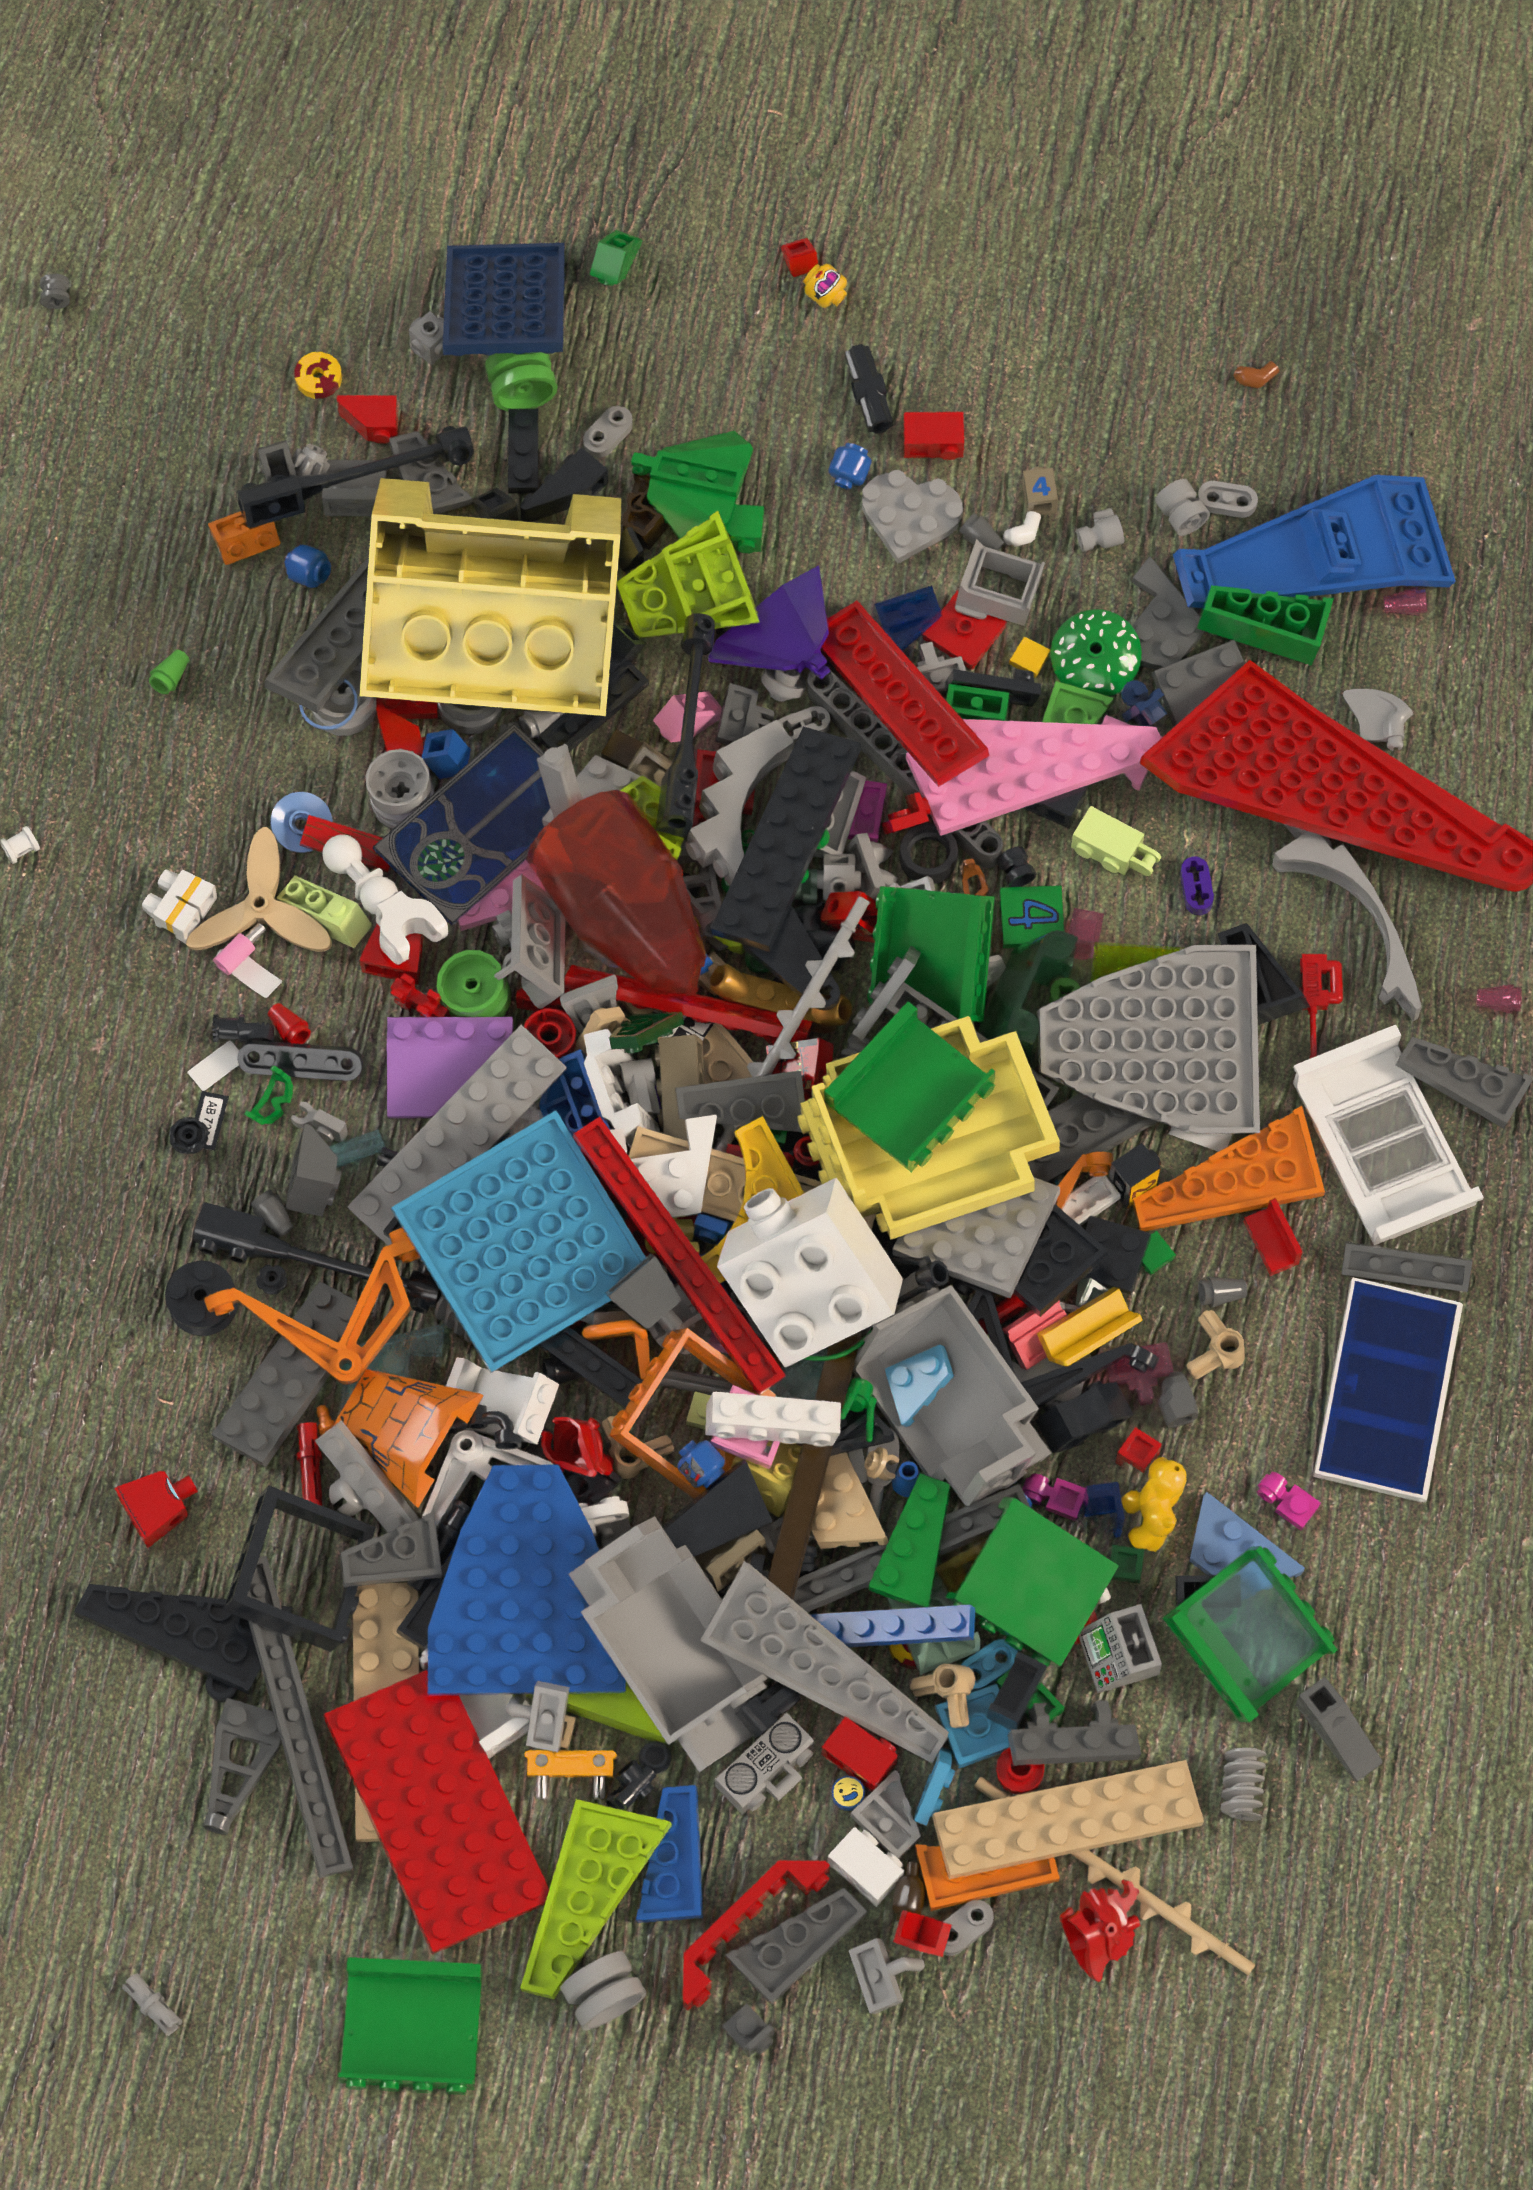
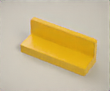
M1112 1287L1040 1331L1037 1335L1048 1360L1067 1367L1142 1321L1140 1314L1129 1311L1120 1289Z

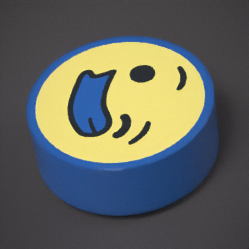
M853 1776L839 1778L832 1787V1800L842 1810L852 1811L864 1800V1786L859 1779Z

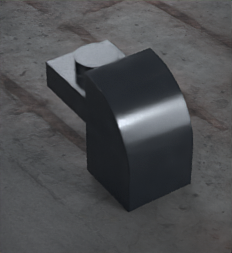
M626 624L613 625L609 676L626 661L632 662L646 645Z

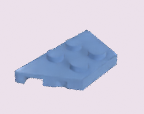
M1208 1492L1203 1495L1189 1560L1206 1575H1216L1251 1546L1267 1548L1276 1558L1277 1563L1275 1566L1281 1574L1284 1573L1291 1578L1293 1576L1298 1577L1304 1572L1305 1568L1216 1498ZM1250 1562L1235 1574L1240 1575V1601L1255 1595L1258 1591L1273 1587L1255 1562Z

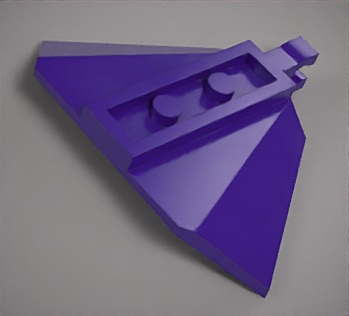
M819 565L780 586L756 607L760 623L731 627L716 640L708 656L709 662L782 671L795 669L799 673L807 667L820 679L824 678L830 672V669L825 666L827 660L822 656L820 649L829 634Z

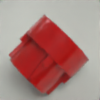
M546 1008L536 1011L526 1020L523 1027L558 1059L573 1053L576 1046V1030L572 1019L566 1013L557 1009ZM545 1036H557V1038L551 1042H547L542 1039Z

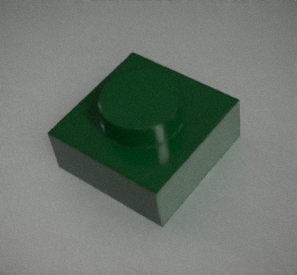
M1112 1545L1110 1560L1119 1565L1111 1580L1140 1584L1144 1549Z

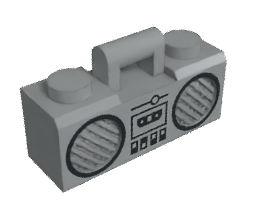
M786 1713L715 1779V1787L742 1815L748 1809L753 1812L766 1800L764 1796L766 1790L774 1799L779 1801L802 1779L793 1767L795 1765L803 1766L813 1756L814 1740ZM784 1771L787 1775L774 1786L771 1782Z

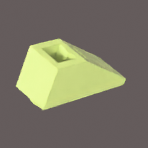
M294 876L276 897L278 901L295 906L313 917L325 928L331 938L352 948L356 947L373 926L358 903L297 876Z

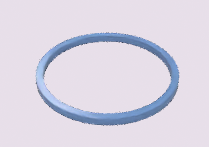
M347 679L343 682L351 688L354 694V707L350 715L339 724L321 726L309 720L303 711V706L299 705L303 718L310 725L322 730H333L342 727L352 719L357 709L358 698L353 685Z

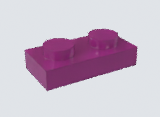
M865 781L847 839L852 840L856 834L867 833L870 841L878 843L887 792L886 783Z

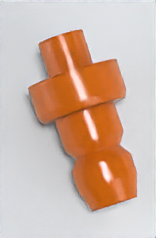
M320 1405L316 1410L320 1423L318 1425L320 1435L332 1428L335 1423L331 1416H329L330 1412L326 1405Z

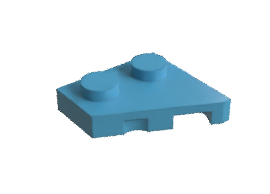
M943 1747L936 1756V1763L932 1773L928 1776L915 1811L914 1821L926 1826L930 1817L934 1813L939 1812L943 1800L938 1798L942 1787L949 1788L955 1770L951 1769L952 1751Z

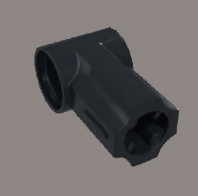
M777 1682L761 1696L756 1695L735 1714L757 1739L778 1721V1717L791 1709L801 1697L798 1692Z

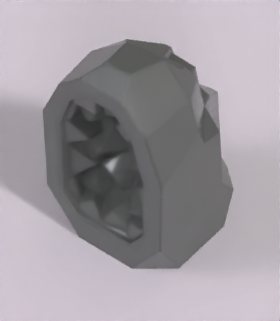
M1180 1371L1169 1373L1161 1383L1162 1394L1158 1404L1167 1428H1176L1193 1422L1198 1418L1199 1412L1184 1373Z

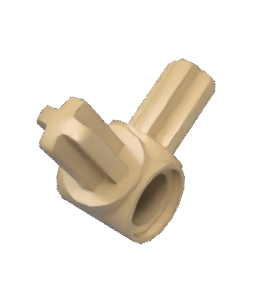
M1213 1310L1204 1311L1198 1318V1321L1211 1338L1210 1350L1187 1364V1369L1194 1379L1201 1378L1219 1366L1222 1369L1237 1368L1245 1359L1242 1335L1232 1328H1226ZM1229 1346L1237 1348L1233 1352H1226L1223 1350Z
M610 1416L602 1421L601 1425L611 1445L608 1451L614 1459L613 1470L624 1479L634 1478L640 1470L647 1468L648 1464L609 1436L614 1427L612 1426V1421L615 1416ZM667 1435L644 1443L661 1457L674 1451L673 1443ZM631 1456L635 1459V1462L625 1463L620 1458Z
M942 1664L934 1670L933 1674L912 1679L910 1690L913 1691L914 1696L921 1697L938 1693L942 1698H947L952 1728H962L969 1725L966 1696L971 1694L970 1691L975 1685V1675L971 1668L963 1665ZM955 1674V1683L953 1684V1677Z

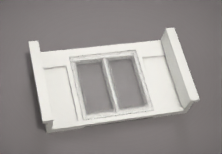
M1396 1025L1298 1063L1293 1067L1296 1072L1293 1084L1373 1245L1396 1238L1475 1206L1478 1201L1484 1198L1479 1187L1470 1189L1414 1076L1395 1066L1402 1054L1398 1047L1401 1034Z

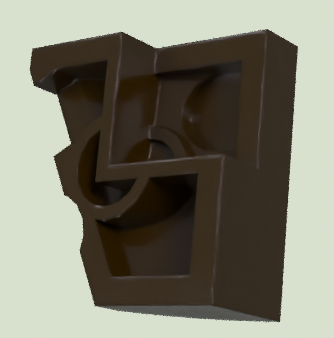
M633 474L635 482L632 493L628 494V509L623 515L621 525L624 530L627 527L633 528L640 544L650 550L669 526L664 521L663 516L647 500L650 476Z

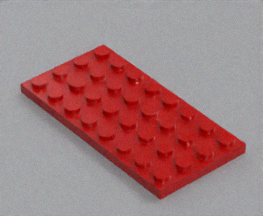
M425 1670L324 1714V1720L432 1955L545 1905L549 1887L489 1758L479 1744L480 1739L459 1695H428V1670Z

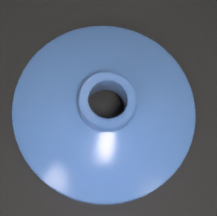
M294 792L280 799L272 811L270 821L271 830L278 843L293 852L305 853L313 851L312 849L300 846L304 829H298L295 826V822L299 819L307 822L309 815L332 822L331 812L326 803L318 796L308 792Z

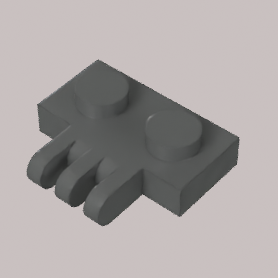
M732 683L728 685L715 742L729 745L771 723L768 720L773 719L774 711L756 705L758 691Z

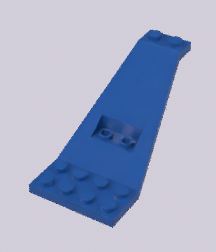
M1374 475L1205 550L1178 549L1173 554L1186 603L1191 608H1203L1211 585L1250 589L1251 593L1259 594L1271 591L1278 592V596L1295 597L1296 594L1311 597L1393 586L1450 587L1456 582L1424 477Z

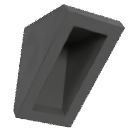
M286 440L257 449L265 482H269L273 476L278 474L285 477L290 475L297 476Z

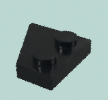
M864 1408L861 1412L849 1410L846 1417L842 1420L840 1419V1434L833 1444L830 1456L892 1442L895 1440L894 1432L874 1413L873 1437L871 1442H867V1409Z

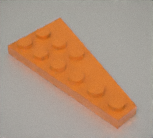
M1303 1107L1296 1108L1284 1118L1269 1123L1266 1128L1260 1130V1133L1250 1134L1210 1156L1205 1162L1196 1167H1190L1178 1177L1169 1182L1165 1181L1133 1199V1207L1139 1230L1150 1231L1268 1207L1269 1200L1276 1198L1279 1205L1324 1196L1325 1190Z

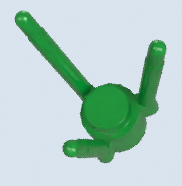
M854 1378L849 1382L840 1419H844L849 1410L861 1412L866 1408V1441L871 1442L873 1437L874 1408L877 1399L872 1397L874 1387L865 1379Z

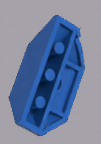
M581 1049L559 1059L567 1069L542 1094L539 1104L543 1117L556 1110L572 1137L574 1133L598 1117H601L609 1130L615 1129L602 1117L584 1065L586 1056Z

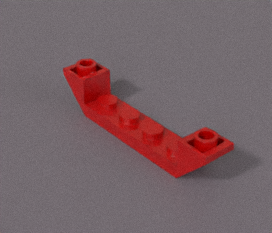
M778 1860L683 1953V2007L687 2011L694 2005L699 2008L709 1999L712 1981L697 1965L699 1963L702 1966L706 1965L717 1953L714 1949L723 1940L726 1943L732 1940L740 1931L738 1925L746 1917L750 1920L753 1919L763 1909L764 1905L762 1902L770 1894L775 1897L786 1887L788 1882L785 1879L787 1877L807 1896L812 1890L815 1892L821 1890L830 1880L827 1876L830 1873V1865L826 1861Z

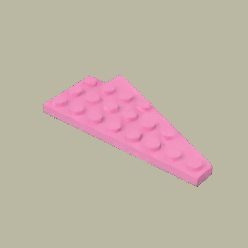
M963 719L987 746L990 756L940 787L933 782L909 753H906V760L922 797H926L929 802L930 815L939 835L942 836L1142 767L1139 763L1142 755L1157 743L1161 736L1157 727Z

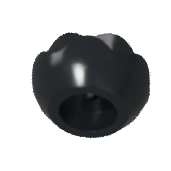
M186 1117L179 1119L170 1128V1144L181 1154L191 1155L198 1153L208 1141L207 1126L196 1118Z

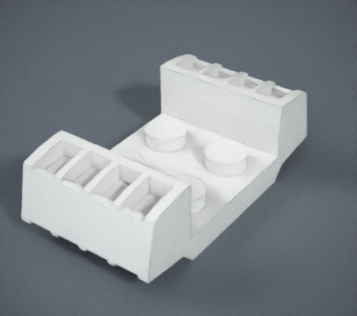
M608 1029L585 1034L587 1057L584 1065L602 1117L615 1129H624L625 1142L628 1143L630 1148L638 1126L660 1133L658 1123L638 1103L630 1106L623 1100L622 1094L625 1093L619 1077L621 1075L620 1063L635 1061L631 1053H624V1049L611 1050L609 1041L611 1032Z

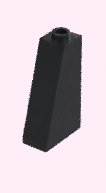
M743 1459L667 1521L662 1528L676 1549L686 1545L693 1557L765 1526L771 1523L772 1519L749 1466Z

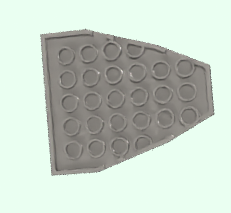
M1193 945L1103 976L1038 1010L1039 1073L1102 1104L1194 1134L1260 1133L1256 945Z

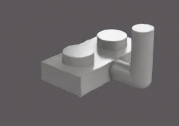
M537 1681L534 1688L532 1706L523 1705L526 1699L525 1694H513L506 1707V1712L511 1716L530 1720L526 1746L554 1752L559 1751L570 1687Z

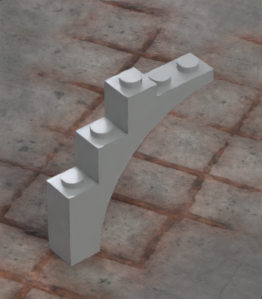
M778 720L716 751L713 771L720 781L702 791L699 808L706 821L691 828L688 832L686 850L693 860H697L702 868L713 863L717 875L721 878L724 877L729 885H731L744 857L740 824L745 803L757 784L772 769L788 760L792 752L794 742Z

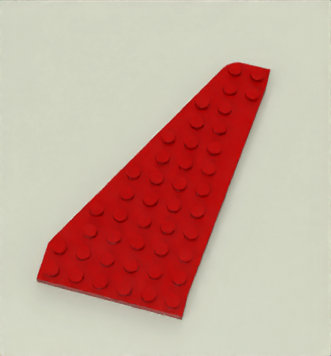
M1251 660L1244 664L1146 751L1139 762L1175 791L1503 890L1517 892L1525 890L1533 884V840L1506 823L1501 826L1320 712Z

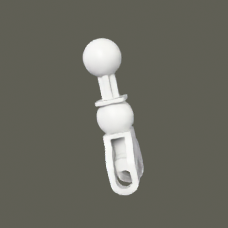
M341 834L330 838L326 842L322 853L325 865L335 873L348 874L356 883L355 897L357 900H361L365 910L376 915V923L380 926V948L395 964H401L409 959L410 946L405 938L407 935L412 933L423 934L432 942H438L448 936L447 922L431 902L407 897L402 891L398 892L393 881L383 877V871L380 868L372 872L366 868L361 862V846L353 837Z

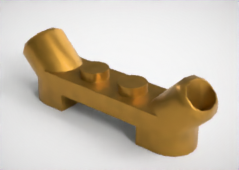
M729 964L717 966L710 976V990L719 995L720 1000L778 1013L779 1010H794L800 1000V997L785 984L740 973ZM821 994L826 1000L831 998L830 995ZM840 994L839 1003L834 1008L826 1011L809 1008L803 1019L812 1021L811 1031L825 1034L830 1033L837 1026L846 1025L849 1022L852 1014V1004L848 997Z

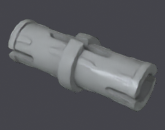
M138 1973L133 1974L126 1980L122 1989L137 2002L144 2016L148 2015L153 2019L166 2036L178 2029L182 2019L164 2002L165 1998L160 1992L155 1993Z

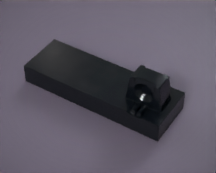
M953 669L945 681V693L948 692L949 684L1009 693L1008 703L1032 707L1041 695V683L1034 682L1033 671L1021 669L1014 671L1012 679Z

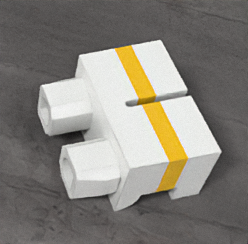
M164 870L158 880V887L167 893L163 899L152 893L148 894L142 903L143 911L154 918L157 927H164L174 933L178 940L186 944L191 932L201 923L200 918L203 919L217 899L215 885L184 870L180 874Z

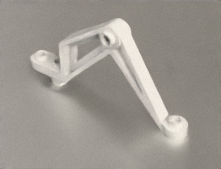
M471 1430L460 1431L452 1438L450 1448L423 1516L434 1511L437 1533L440 1522H444L454 1506L453 1501L459 1498L472 1475H476L486 1481L492 1469V1466L488 1464L491 1458L510 1465H553V1463L519 1449H498L495 1447V1440ZM614 1496L602 1499L600 1501L601 1504L588 1506L587 1503H579L594 1537L597 1535L596 1525L619 1521L629 1516L626 1501H620L619 1497Z

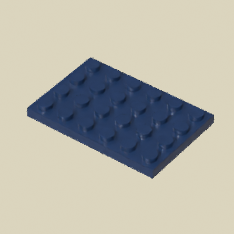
M565 243L447 246L443 355H493L498 353L520 355L537 352L545 354L563 352Z

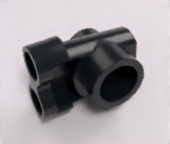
M636 1760L630 1761L615 1776L622 1785L605 1799V1803L608 1807L626 1811L636 1801V1797L640 1800L653 1790L654 1786L651 1782L656 1777L655 1772L648 1765L641 1767Z

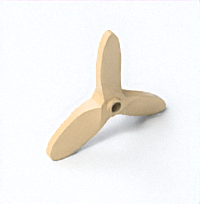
M263 827L259 829L251 842L247 860L248 896L244 901L212 916L193 930L186 941L189 949L203 950L222 944L257 923L267 924L280 937L304 949L322 952L331 948L330 936L320 923L297 907L274 899L280 879V854L276 837L269 828Z

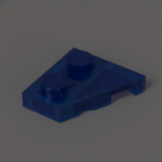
M932 585L875 604L882 629L902 651L942 616Z

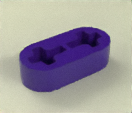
M1192 856L1183 862L1180 879L1187 910L1194 915L1202 916L1211 910L1214 894L1207 862L1200 857ZM1190 867H1196V870L1199 871L1197 882H1194L1193 874L1189 872ZM1196 890H1200L1201 898L1205 899L1204 905H1198V902L1194 900Z

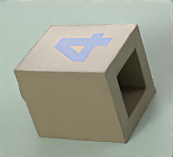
M1034 467L1028 471H1023L1022 490L1026 513L1029 511L1037 512L1040 515L1057 513L1058 495L1053 468Z

